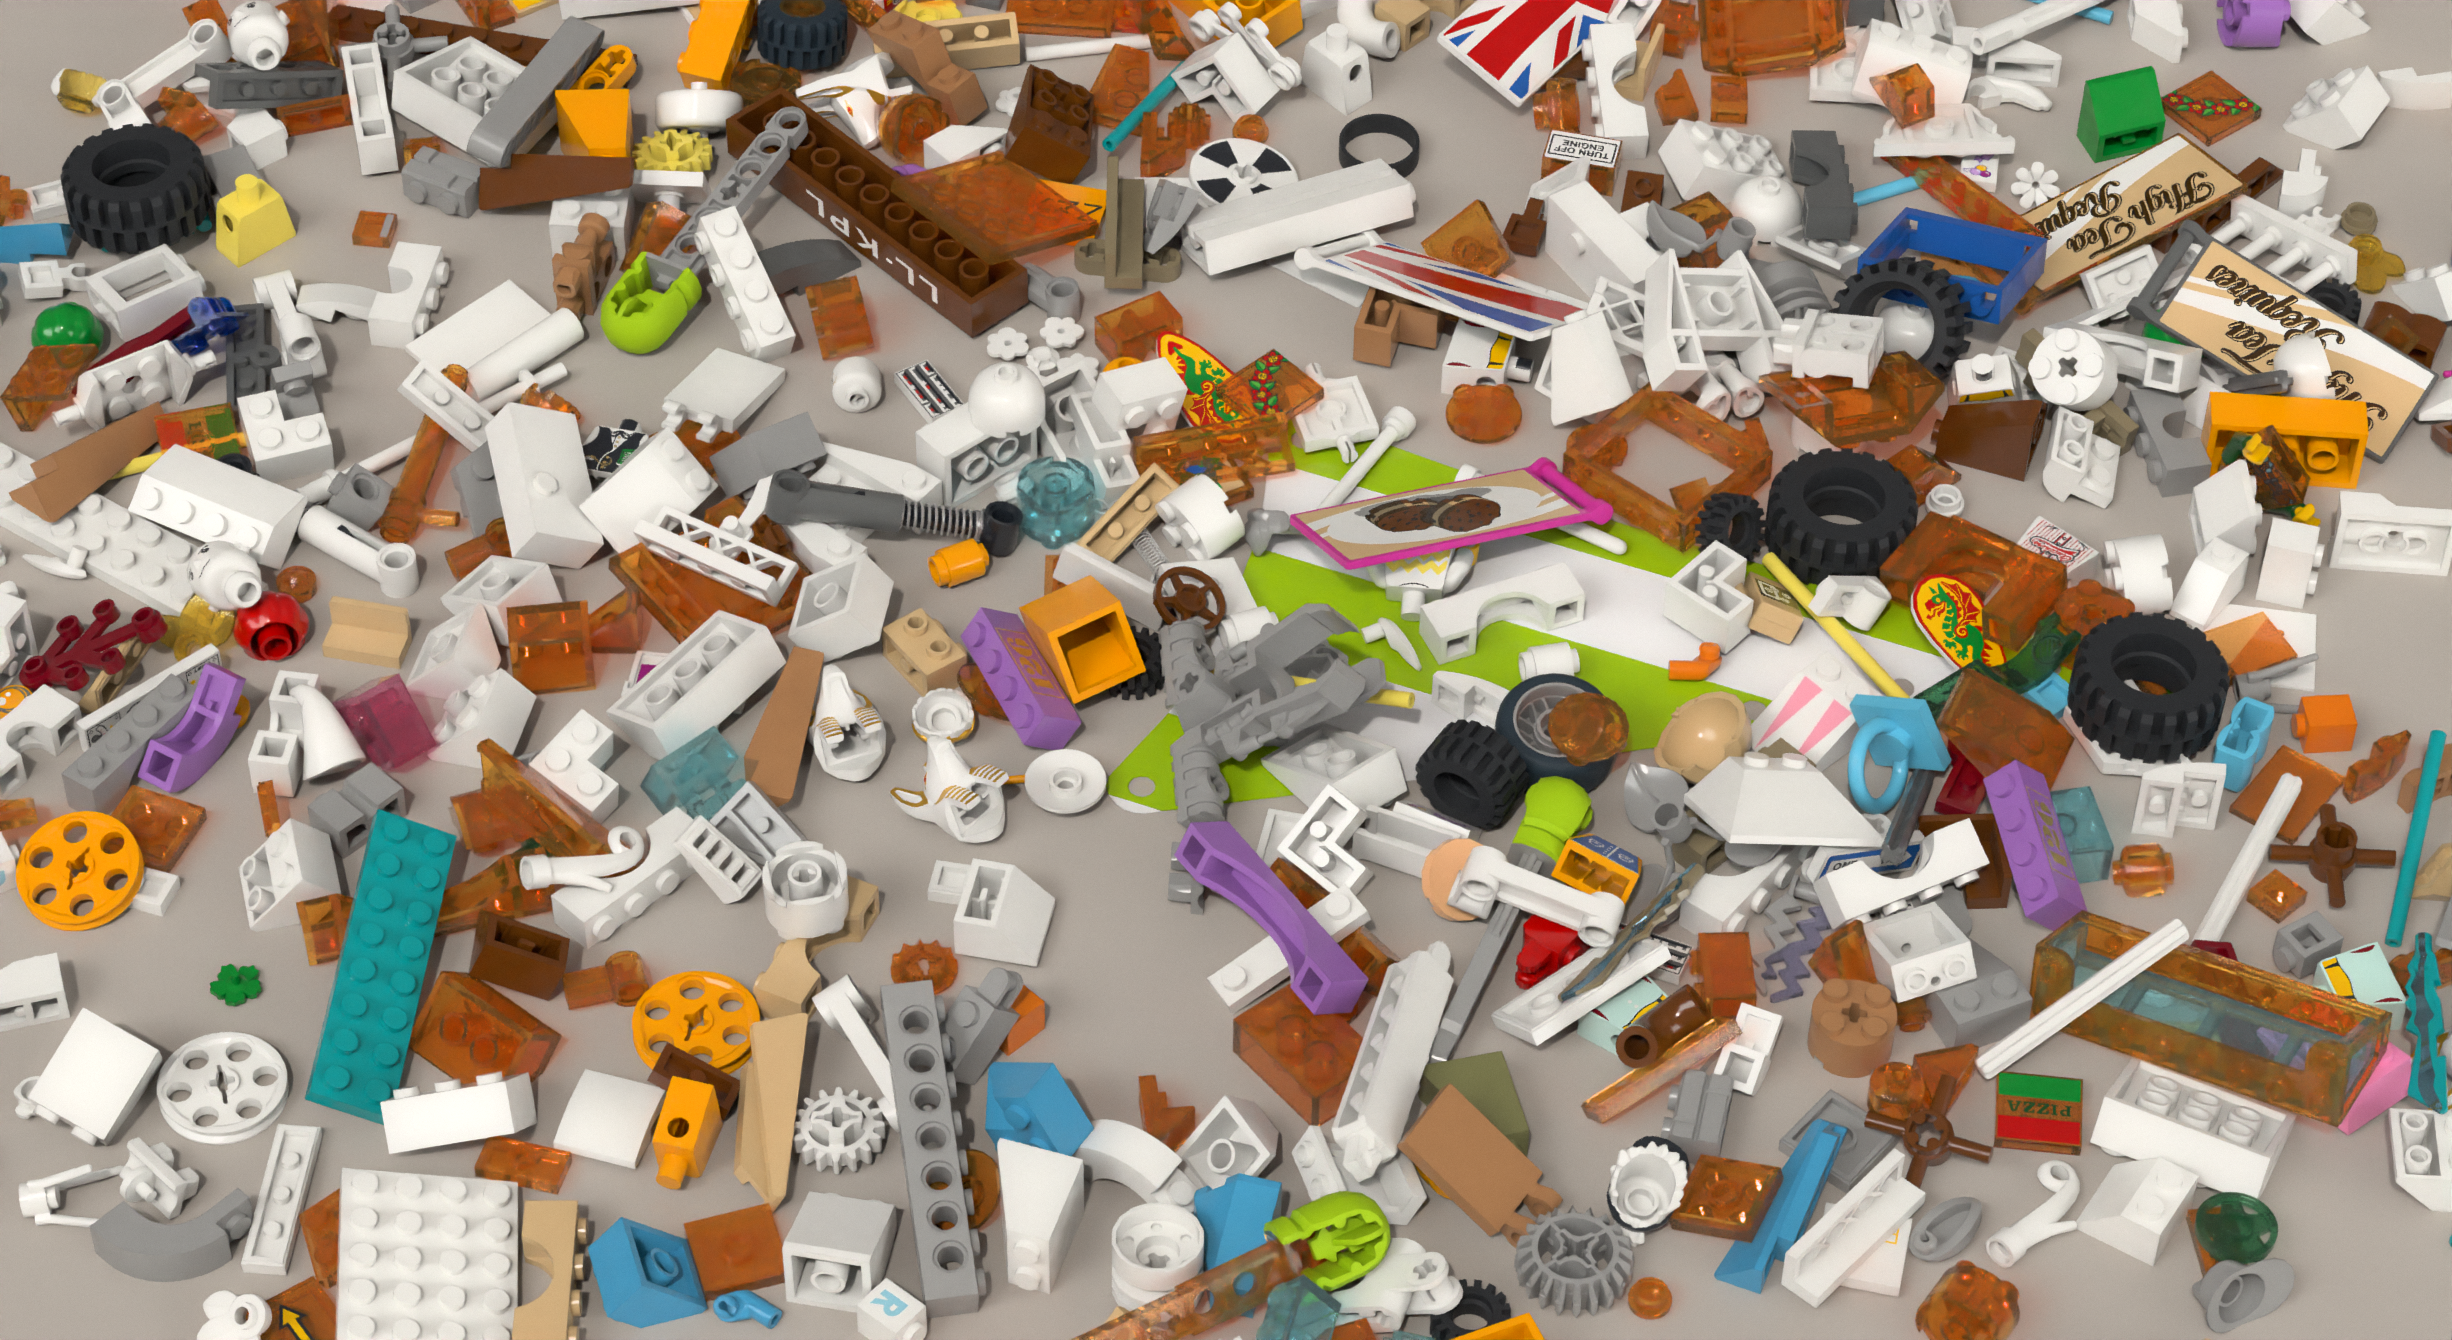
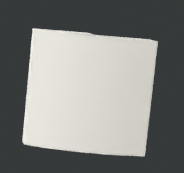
M2181 763L2143 772L2131 833L2172 838L2175 826L2214 830L2226 778V764Z
M585 1069L563 1114L553 1142L554 1149L635 1169L651 1142V1127L662 1110L666 1090Z

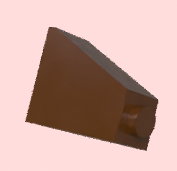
M2034 399L1949 405L1943 420L1936 419L1932 430L1931 441L1937 442L1935 455L1943 461L2024 482L2044 431L2048 403Z

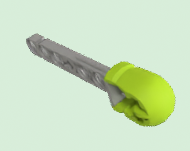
M791 106L782 108L775 113L765 126V131L754 139L660 256L644 251L638 255L631 264V269H627L606 295L601 305L600 325L611 344L629 353L644 354L658 349L672 335L687 316V311H690L702 297V287L696 276L706 265L707 261L699 251L691 254L682 252L685 247L696 245L694 234L697 231L700 217L735 206L740 218H742L788 160L790 149L796 150L806 137L808 124L806 114L802 109ZM788 121H798L800 123L793 129L782 127ZM770 145L780 147L775 153L767 154L762 152L765 147ZM749 170L761 172L754 178H744L742 176ZM656 287L666 292L662 295L659 292L651 290V288Z
M1558 776L1540 778L1538 783L1528 789L1524 801L1526 813L1506 857L1508 863L1551 880L1553 878L1551 874L1568 839L1577 836L1580 831L1585 830L1590 824L1593 814L1591 808L1592 800L1585 789L1571 779ZM1500 901L1442 1019L1439 1031L1434 1038L1427 1064L1449 1060L1521 909Z

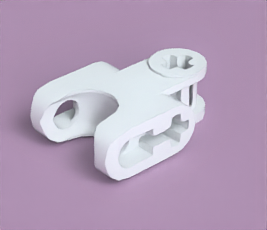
M1391 1238L1387 1254L1380 1264L1365 1276L1358 1278L1361 1281L1358 1285L1350 1289L1333 1292L1328 1299L1324 1314L1329 1323L1342 1333L1394 1332L1401 1327L1405 1315H1439L1452 1310L1462 1299L1463 1289L1455 1277L1447 1275L1449 1265L1443 1255L1438 1252L1426 1253V1250L1419 1243L1408 1238Z

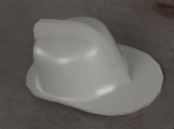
M2270 1258L2250 1265L2236 1260H2223L2211 1267L2204 1278L2192 1286L2194 1295L2200 1300L2201 1305L2206 1309L2207 1325L2214 1332L2225 1333L2276 1310L2287 1299L2293 1289L2295 1275L2292 1266L2283 1259Z

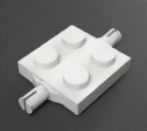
M1310 363L1305 368V373L1310 382L1303 386L1284 389L1283 401L1303 449L1306 453L1337 447L1343 462L1349 463V458L1351 462H1354L1358 458V453L1353 443L1373 440L1379 435V425L1357 376L1341 379L1325 378L1320 364L1314 363L1313 368L1312 363Z

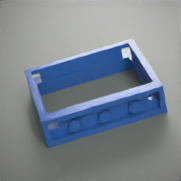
M1905 207L1858 257L1857 274L1861 273L1860 269L1893 258L1899 259L1907 249L2009 271V274L1998 286L1953 275L1947 280L1950 285L1960 283L1964 289V292L1957 295L1960 303L1970 302L1972 311L1964 313V317L1999 325L2044 273L2048 239ZM1910 220L1918 221L1917 230L1911 229ZM2026 246H2029V247H2031V248H2030V250L2026 253ZM1891 289L1882 296L1885 299L1929 309L1927 304L1918 295L1908 290ZM1986 292L1996 294L1995 300L1985 299Z

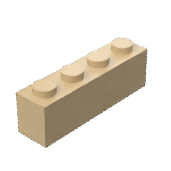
M1015 12L924 22L939 29L952 64L966 70L1020 64V42ZM873 42L874 54L884 52ZM892 59L895 67L885 78L911 75Z

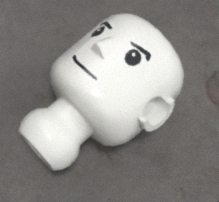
M261 0L246 1L237 6L230 14L227 23L228 38L234 53L232 57L237 62L246 63L257 70L268 71L275 68L286 54L289 45L286 25L290 23V20L282 9L279 11L269 2Z
M221 540L207 542L199 547L190 558L187 568L188 582L194 593L205 600L204 605L209 610L219 613L220 610L234 611L239 608H249L255 605L261 598V571L254 558L249 555L251 548L238 541L235 544Z

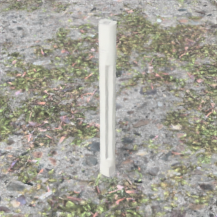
M2047 0L1973 31L1969 47L1974 54L1983 55L2105 0Z

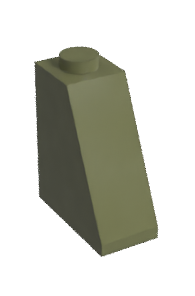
M1502 1051L1425 1065L1417 1093L1419 1099L1426 1106L1429 1105L1442 1087L1451 1083L1527 1157L1529 1128Z

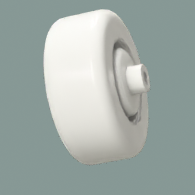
M692 82L691 89L666 91L657 95L655 99V124L661 131L673 129L680 132L683 129H688L689 134L700 132L701 138H708L710 133L726 132V119L743 110V98L735 92L707 89V82Z

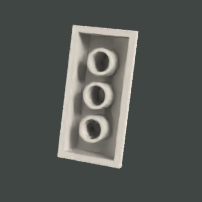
M174 444L142 474L128 511L204 542L221 540L235 544L238 541L251 548L249 555L254 558L256 563L281 570L309 497Z
M718 610L614 703L606 713L650 757L675 765L677 762L685 759L691 750L707 735L716 731L719 724L734 710L742 707L746 703L747 698L759 687L769 682L775 673L786 664V660L767 626Z

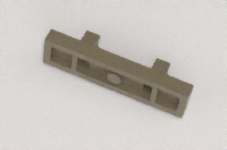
M2034 328L2022 335L2020 346L2014 358L2026 369L2027 374L2023 383L2031 391L2037 389L2029 373V362L2033 358L2039 344L2045 339ZM2075 367L2073 369V376L2078 372ZM2111 399L2097 409L2072 411L2094 421L2092 434L2121 446L2119 457L2131 450L2139 425Z

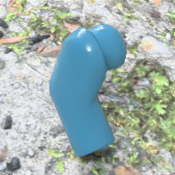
M749 1290L721 1294L713 1303L714 1313L720 1320L725 1322L754 1319L766 1328L772 1329L778 1324L782 1316L780 1309Z

